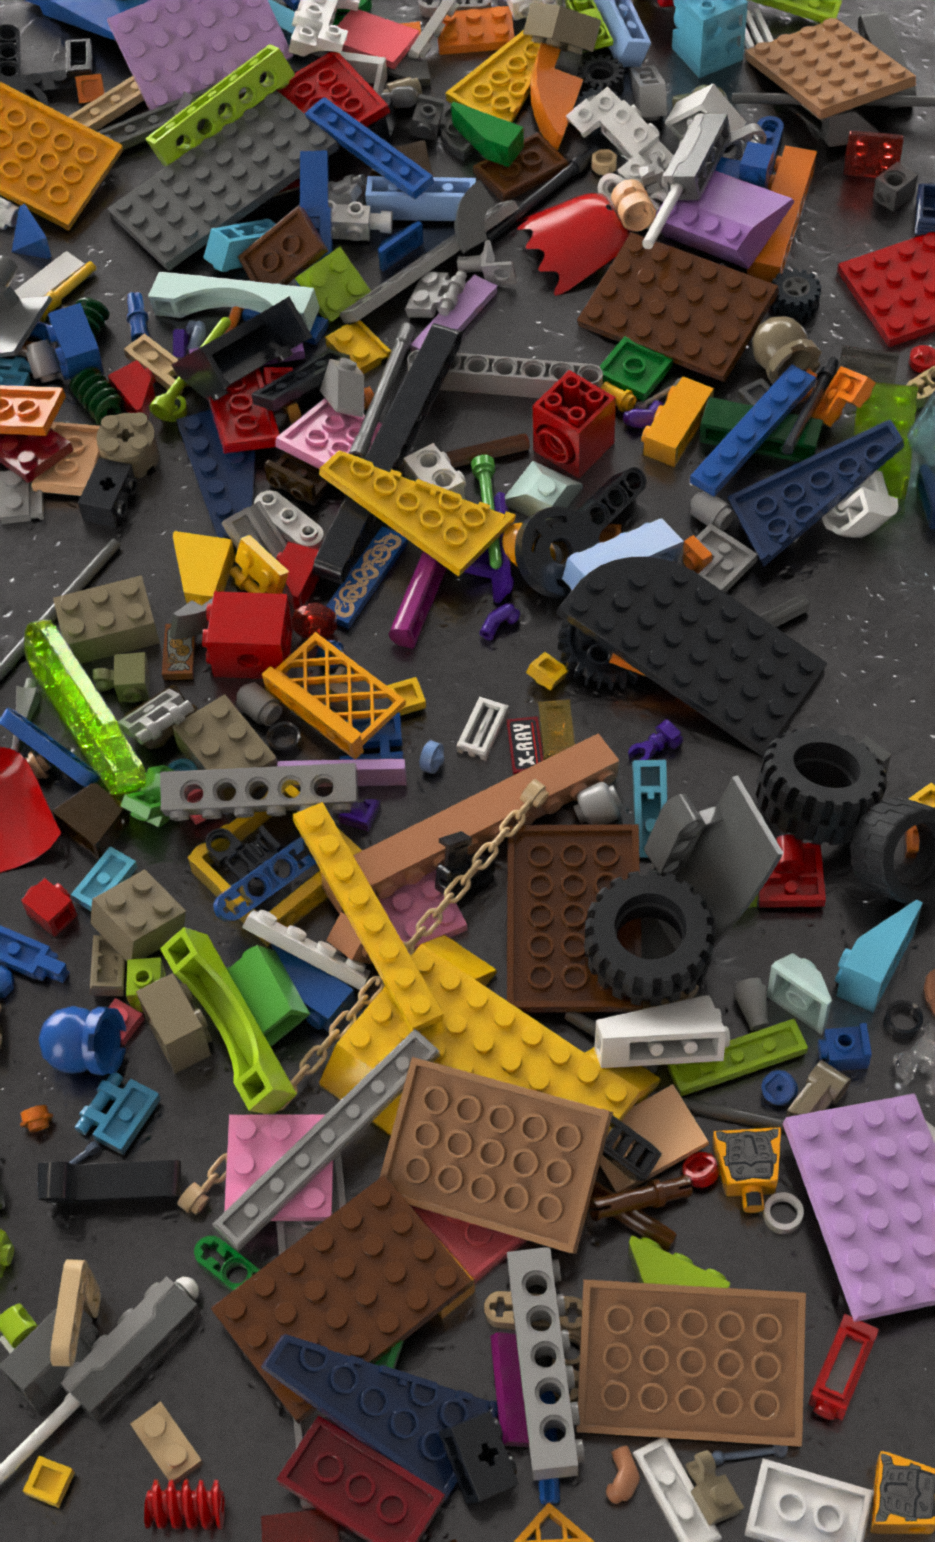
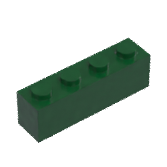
M709 397L701 421L699 442L718 446L754 405ZM789 413L754 453L795 462H801L817 453L823 420L811 417L794 452L791 455H786L783 453L782 447L799 416Z

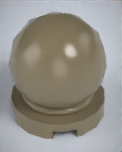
M784 316L768 318L758 326L752 339L754 358L756 362L766 369L767 377L772 384L779 379L791 364L803 371L810 369L814 373L820 367L818 358L822 352L812 340L808 339L805 329L793 318Z

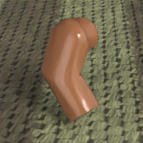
M628 1446L617 1448L611 1453L618 1473L613 1483L607 1486L606 1495L614 1504H618L622 1500L626 1502L632 1498L640 1481L639 1471Z

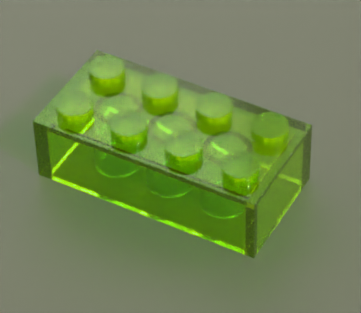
M876 382L870 398L863 403L861 408L855 406L852 437L891 419L903 438L905 447L881 466L878 471H881L883 474L888 495L906 500L911 471L918 386Z

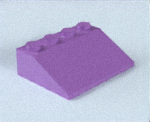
M714 170L699 200H678L661 232L667 238L749 269L794 204V200ZM662 205L660 206V208H659L658 211L656 212V216H657L659 210L661 209Z

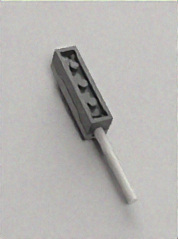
M696 114L691 125L688 126L687 133L683 140L679 142V147L675 155L671 157L667 170L662 174V187L666 189L667 198L642 242L645 249L653 247L678 200H699L731 139L728 114Z
M166 1276L160 1283L156 1282L151 1285L145 1292L144 1299L134 1309L130 1308L122 1314L117 1322V1326L108 1336L103 1335L98 1338L91 1347V1353L82 1362H75L72 1367H69L64 1375L65 1379L61 1382L67 1393L64 1402L0 1464V1485L79 1406L93 1420L98 1422L202 1316L197 1304L194 1302L199 1294V1287L195 1280L189 1277H181L174 1283Z

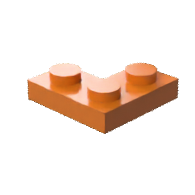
M840 366L823 393L812 417L823 420L824 425L831 427L840 418L846 403L861 408L863 403L870 398L876 382L867 376Z

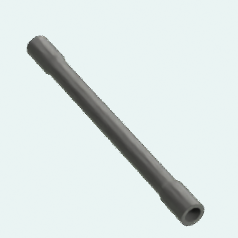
M403 323L399 327L394 340V346L359 433L354 438L349 454L365 459L370 449L375 429L405 354L410 348L416 333L415 327L410 323Z

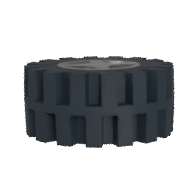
M793 268L792 272L787 269L783 271V274L778 273L776 278H773L772 284L778 285L779 293L771 305L775 314L779 312V317L797 318L798 321L803 320V316L809 318L811 313L815 314L819 307L821 285L819 279H815L813 273L808 275L807 270L802 269L799 272L798 268Z

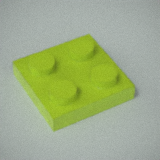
M338 247L295 278L300 286L314 288L320 307L318 312L322 318L328 319L329 323L338 318L343 310L371 292L341 247Z

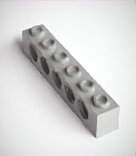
M355 763L160 772L161 811L165 816H170V820L174 821L188 820L189 815H202L203 819L222 818V814L234 813L235 817L238 818L253 817L254 812H267L268 816H284L286 811L299 810L300 812L323 802L326 809H332L333 813H349L351 808L359 807L358 772ZM323 783H329L333 786V791L329 796L321 797L316 794L318 786ZM290 785L301 787L299 795L295 798L284 796L285 789ZM256 787H267L268 794L265 798L261 800L252 798V792ZM225 788H234L236 790L234 798L230 801L220 800V793ZM192 790H203V797L200 801L196 803L188 802V794Z
M550 1247L507 1252L533 1481L578 1476V1463H584L585 1457L582 1439L575 1440L573 1426L580 1425L578 1403L570 1402L569 1389L575 1388L573 1366H566L564 1352H570L568 1329L561 1330L559 1317L566 1316L564 1296L563 1294H556L555 1282L561 1281L559 1259L552 1260ZM532 1285H541L546 1289L545 1293L539 1296L531 1295L527 1290ZM537 1320H546L551 1326L546 1331H536L531 1325ZM548 1355L554 1358L556 1362L552 1366L544 1368L539 1366L536 1360L540 1356ZM552 1391L557 1393L560 1399L555 1404H545L541 1401L540 1397L543 1393ZM551 1428H558L564 1432L565 1436L558 1442H552L545 1437V1433Z

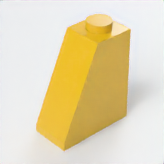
M174 531L173 541L186 604L192 600L202 606L213 598L214 591H225L229 572L235 560L232 539Z

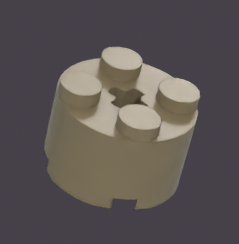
M122 413L115 416L108 415L102 419L96 437L102 459L131 464L134 477L137 479L147 475V470L153 465L155 468L160 454L153 425L144 413Z

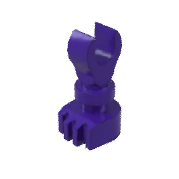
M665 719L656 726L657 734L652 733L648 737L649 741L636 743L629 748V759L638 753H643L644 757L639 760H651L656 750L660 752L665 748V743L671 749H676L684 742L681 732L672 722Z

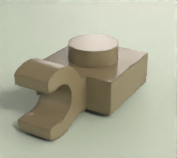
M708 1450L697 1453L694 1456L696 1460L687 1463L685 1466L688 1474L697 1484L690 1492L708 1525L711 1526L738 1515L744 1509V1506L726 1474L719 1477L716 1476V1465L712 1454Z

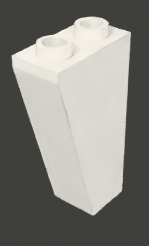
M700 996L596 1020L595 1052L601 1068L724 1061L725 1047L730 1045L729 1029L727 1026H723L720 1009L715 1008L710 996Z

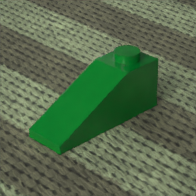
M456 102L451 104L452 125L485 159L509 167L524 148V127Z

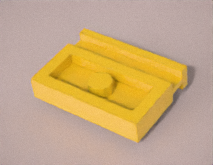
M361 320L350 326L346 324L325 337L326 345L331 350L350 355V359L357 363V367L363 374L379 366L381 361L385 358L388 359L391 350Z

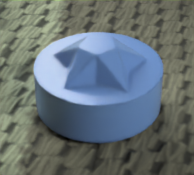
M429 741L425 744L419 761L422 771L431 774L437 772L444 762L443 744L435 741Z

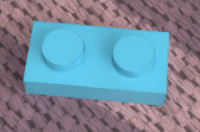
M110 846L72 892L71 897L73 901L91 911L92 899L130 878L138 868L136 861Z

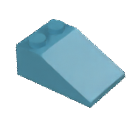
M915 900L859 937L852 950L848 948L844 950L838 963L840 969L835 978V982L839 983L837 997L874 1013L914 936L923 902Z

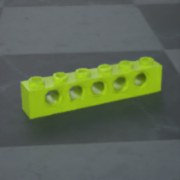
M269 44L145 139L161 164L167 167L183 154L201 144L203 140L220 132L226 124L235 122L243 116L247 109L256 106L267 95L275 90L286 87L290 82L289 80L295 76V73L280 48ZM266 71V80L260 83V76ZM245 87L246 94L242 99H240L239 92L242 88ZM225 103V111L219 115L218 109L221 104ZM204 119L205 125L198 131L197 125L200 120ZM184 135L183 143L177 146L176 141L178 137Z

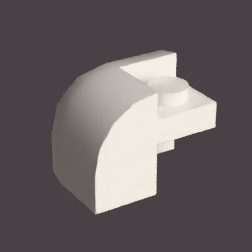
M877 470L822 517V521L826 529L833 531L837 535L862 538L876 531L896 514L898 499L888 495L883 474Z

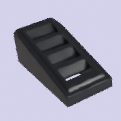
M91 38L67 40L66 77L92 75L94 51Z
M612 1115L610 1122L612 1129L606 1137L602 1155L630 1179L645 1181L661 1157L662 1152ZM619 1135H621L622 1137L619 1140L618 1144L614 1149H612V1146L616 1142L617 1138L619 1137ZM632 1145L633 1147L631 1148L630 1152L628 1153L626 1158H624V1154L628 1150L629 1146Z

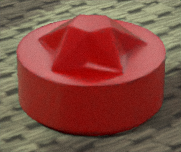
M919 345L911 350L909 366L914 371L923 373L935 365L934 348L927 345Z
M707 1152L692 1154L684 1161L682 1167L684 1175H687L691 1181L690 1185L697 1188L711 1185L717 1180L720 1173L715 1157Z

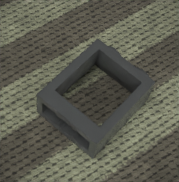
M57 1308L0 1363V1369L11 1386L37 1412L63 1387L61 1382L65 1379L64 1375L69 1367L52 1366L51 1342ZM84 1310L82 1312L75 1362H82L91 1353V1347L96 1342V1335L99 1333L91 1323L93 1321L92 1318Z

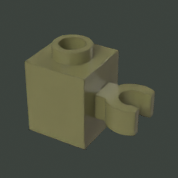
M145 652L115 654L114 670L106 668L93 670V681L96 682V691H107L114 687L119 702L135 703L150 699V669Z

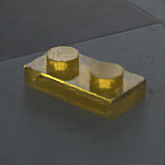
M570 700L539 702L544 760L575 745Z

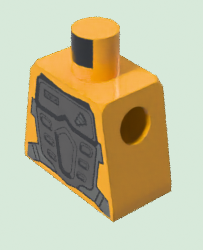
M781 1128L713 1131L712 1151L720 1169L719 1175L724 1192L729 1197L742 1196L744 1212L757 1213L765 1209L763 1195L776 1193Z
M880 1451L876 1462L870 1533H933L935 1530V1468L889 1452Z

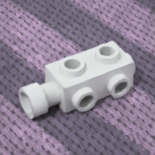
M329 200V207L332 210L333 239L370 241L371 230H380V233H392V211L371 213L370 206H364L360 202H352L349 205L335 204V202Z

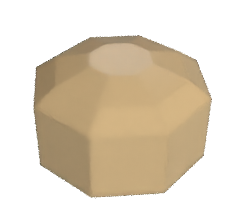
M600 149L592 154V170L598 175H606L616 171L617 155L610 149Z

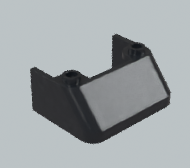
M289 296L171 364L177 376L205 399L211 396L213 401L229 393L226 388L240 378L275 358L278 362H281L293 355L291 349L312 338V335Z

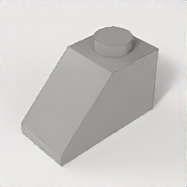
M341 358L340 361L330 359L320 392L336 412L363 417L364 374L357 367V363L350 359Z

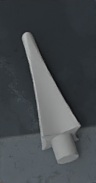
M27 678L24 687L16 686V711L29 721H31L42 698L37 694L38 681L33 678ZM13 735L11 749L19 752L22 740Z

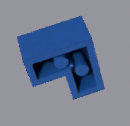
M748 141L741 161L721 157L715 171L768 190L775 146Z
M81 303L48 313L51 325L46 326L51 342L57 341L59 346L55 348V352L60 363L59 367L64 381L68 379L71 381L76 374L91 366L97 367L101 374L104 375L99 348Z

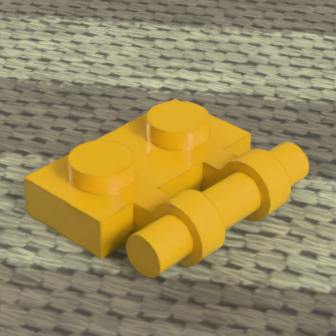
M251 535L241 538L235 562L239 564L242 570L238 566H234L229 572V575L235 580V585L241 590H246L248 593L282 594L289 571Z

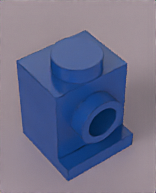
M859 1023V1026L825 1029L823 1039H818L820 1060H825L826 1063L838 1071L868 1069L872 1052L867 1023Z

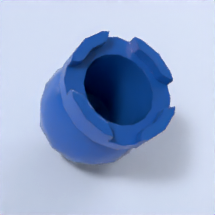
M76 1006L56 1010L43 1023L40 1031L39 1045L42 1057L55 1070L69 1074L81 1073L87 1070L95 1075L116 1073L123 1062L126 1048H120V1031L126 1032L123 1016L118 1009L97 1007L92 1011Z

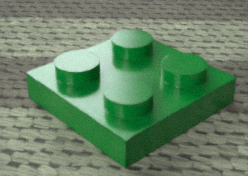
M624 336L599 367L603 371V383L609 382L624 391L631 390L637 399L645 401L673 367V359L631 341L627 336Z

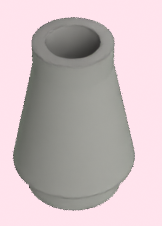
M749 978L736 983V992L733 995L749 1024L750 1030L754 1031L768 1027L770 1024L768 1020L766 985L762 984L760 978Z

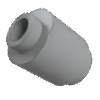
M48 339L27 345L28 353H26L34 380L40 379L41 383H46L58 379L56 373L61 372L54 347L53 345L50 346Z
M705 491L696 493L690 501V514L707 526L711 523L724 531L734 519L735 512L731 510V506L728 503Z
M255 682L245 684L237 692L236 706L258 724L271 726L279 719L282 713V706L279 705V700Z

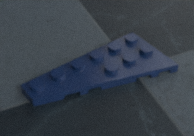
M212 410L176 419L177 428L216 537L231 539L221 523L232 515L252 506L254 503L257 449L224 454ZM232 542L234 552H237V548Z
M891 419L727 497L763 567L905 447L903 438Z
M287 1334L280 1337L260 1368L362 1443L444 1493L445 1500L447 1499L457 1479L439 1431L488 1411H491L492 1416L496 1418L498 1414L496 1401L481 1399L462 1390L456 1391L438 1385L437 1382L384 1365L378 1366L353 1355L347 1356L328 1350L325 1346Z

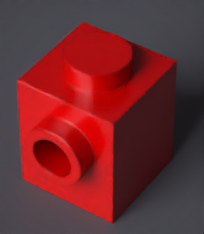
M45 878L37 885L29 888L24 898L21 899L27 916L53 937L58 935L77 916L68 891L58 883L53 885Z

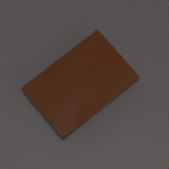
M537 132L524 139V148L509 167L485 159L473 166V173L504 202L510 201L553 178L567 167L569 162Z
M297 206L242 252L238 259L251 281L288 285L327 253L328 249L304 208Z

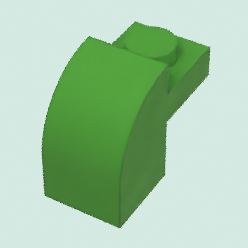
M165 765L148 768L141 791L125 794L121 807L131 811L130 815L138 820L147 821L157 827L163 826L170 820V816H165L161 811L160 772L175 770Z

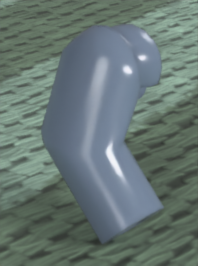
M191 320L186 327L187 333L191 335L186 352L189 354V349L200 348L206 338V325L200 320L197 322Z

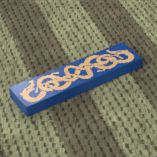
M382 526L350 571L346 581L340 585L323 609L322 617L349 629L407 546L408 539Z

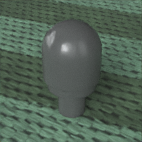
M398 86L393 88L390 93H381V97L392 96L393 106L397 108H410L418 101V92L411 86Z

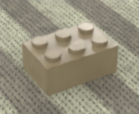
M142 575L53 598L64 646L71 666L160 644Z
M225 694L186 717L185 721L179 725L175 724L172 726L178 748L187 759L196 765L197 770L276 767L278 764L276 756ZM265 786L256 787L252 795L265 788ZM225 788L220 793V800H232L236 790L234 788Z

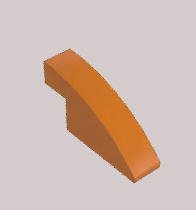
M541 42L531 73V104L542 136L558 151L568 124L566 115L573 110L584 79L555 69L554 67L561 49Z

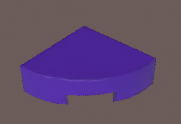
M174 329L173 356L176 358H183L187 355L186 349L189 343V335L184 329Z
M365 799L364 802L359 803L358 808H351V812L340 813L338 816L339 823L369 832L381 807L380 800Z

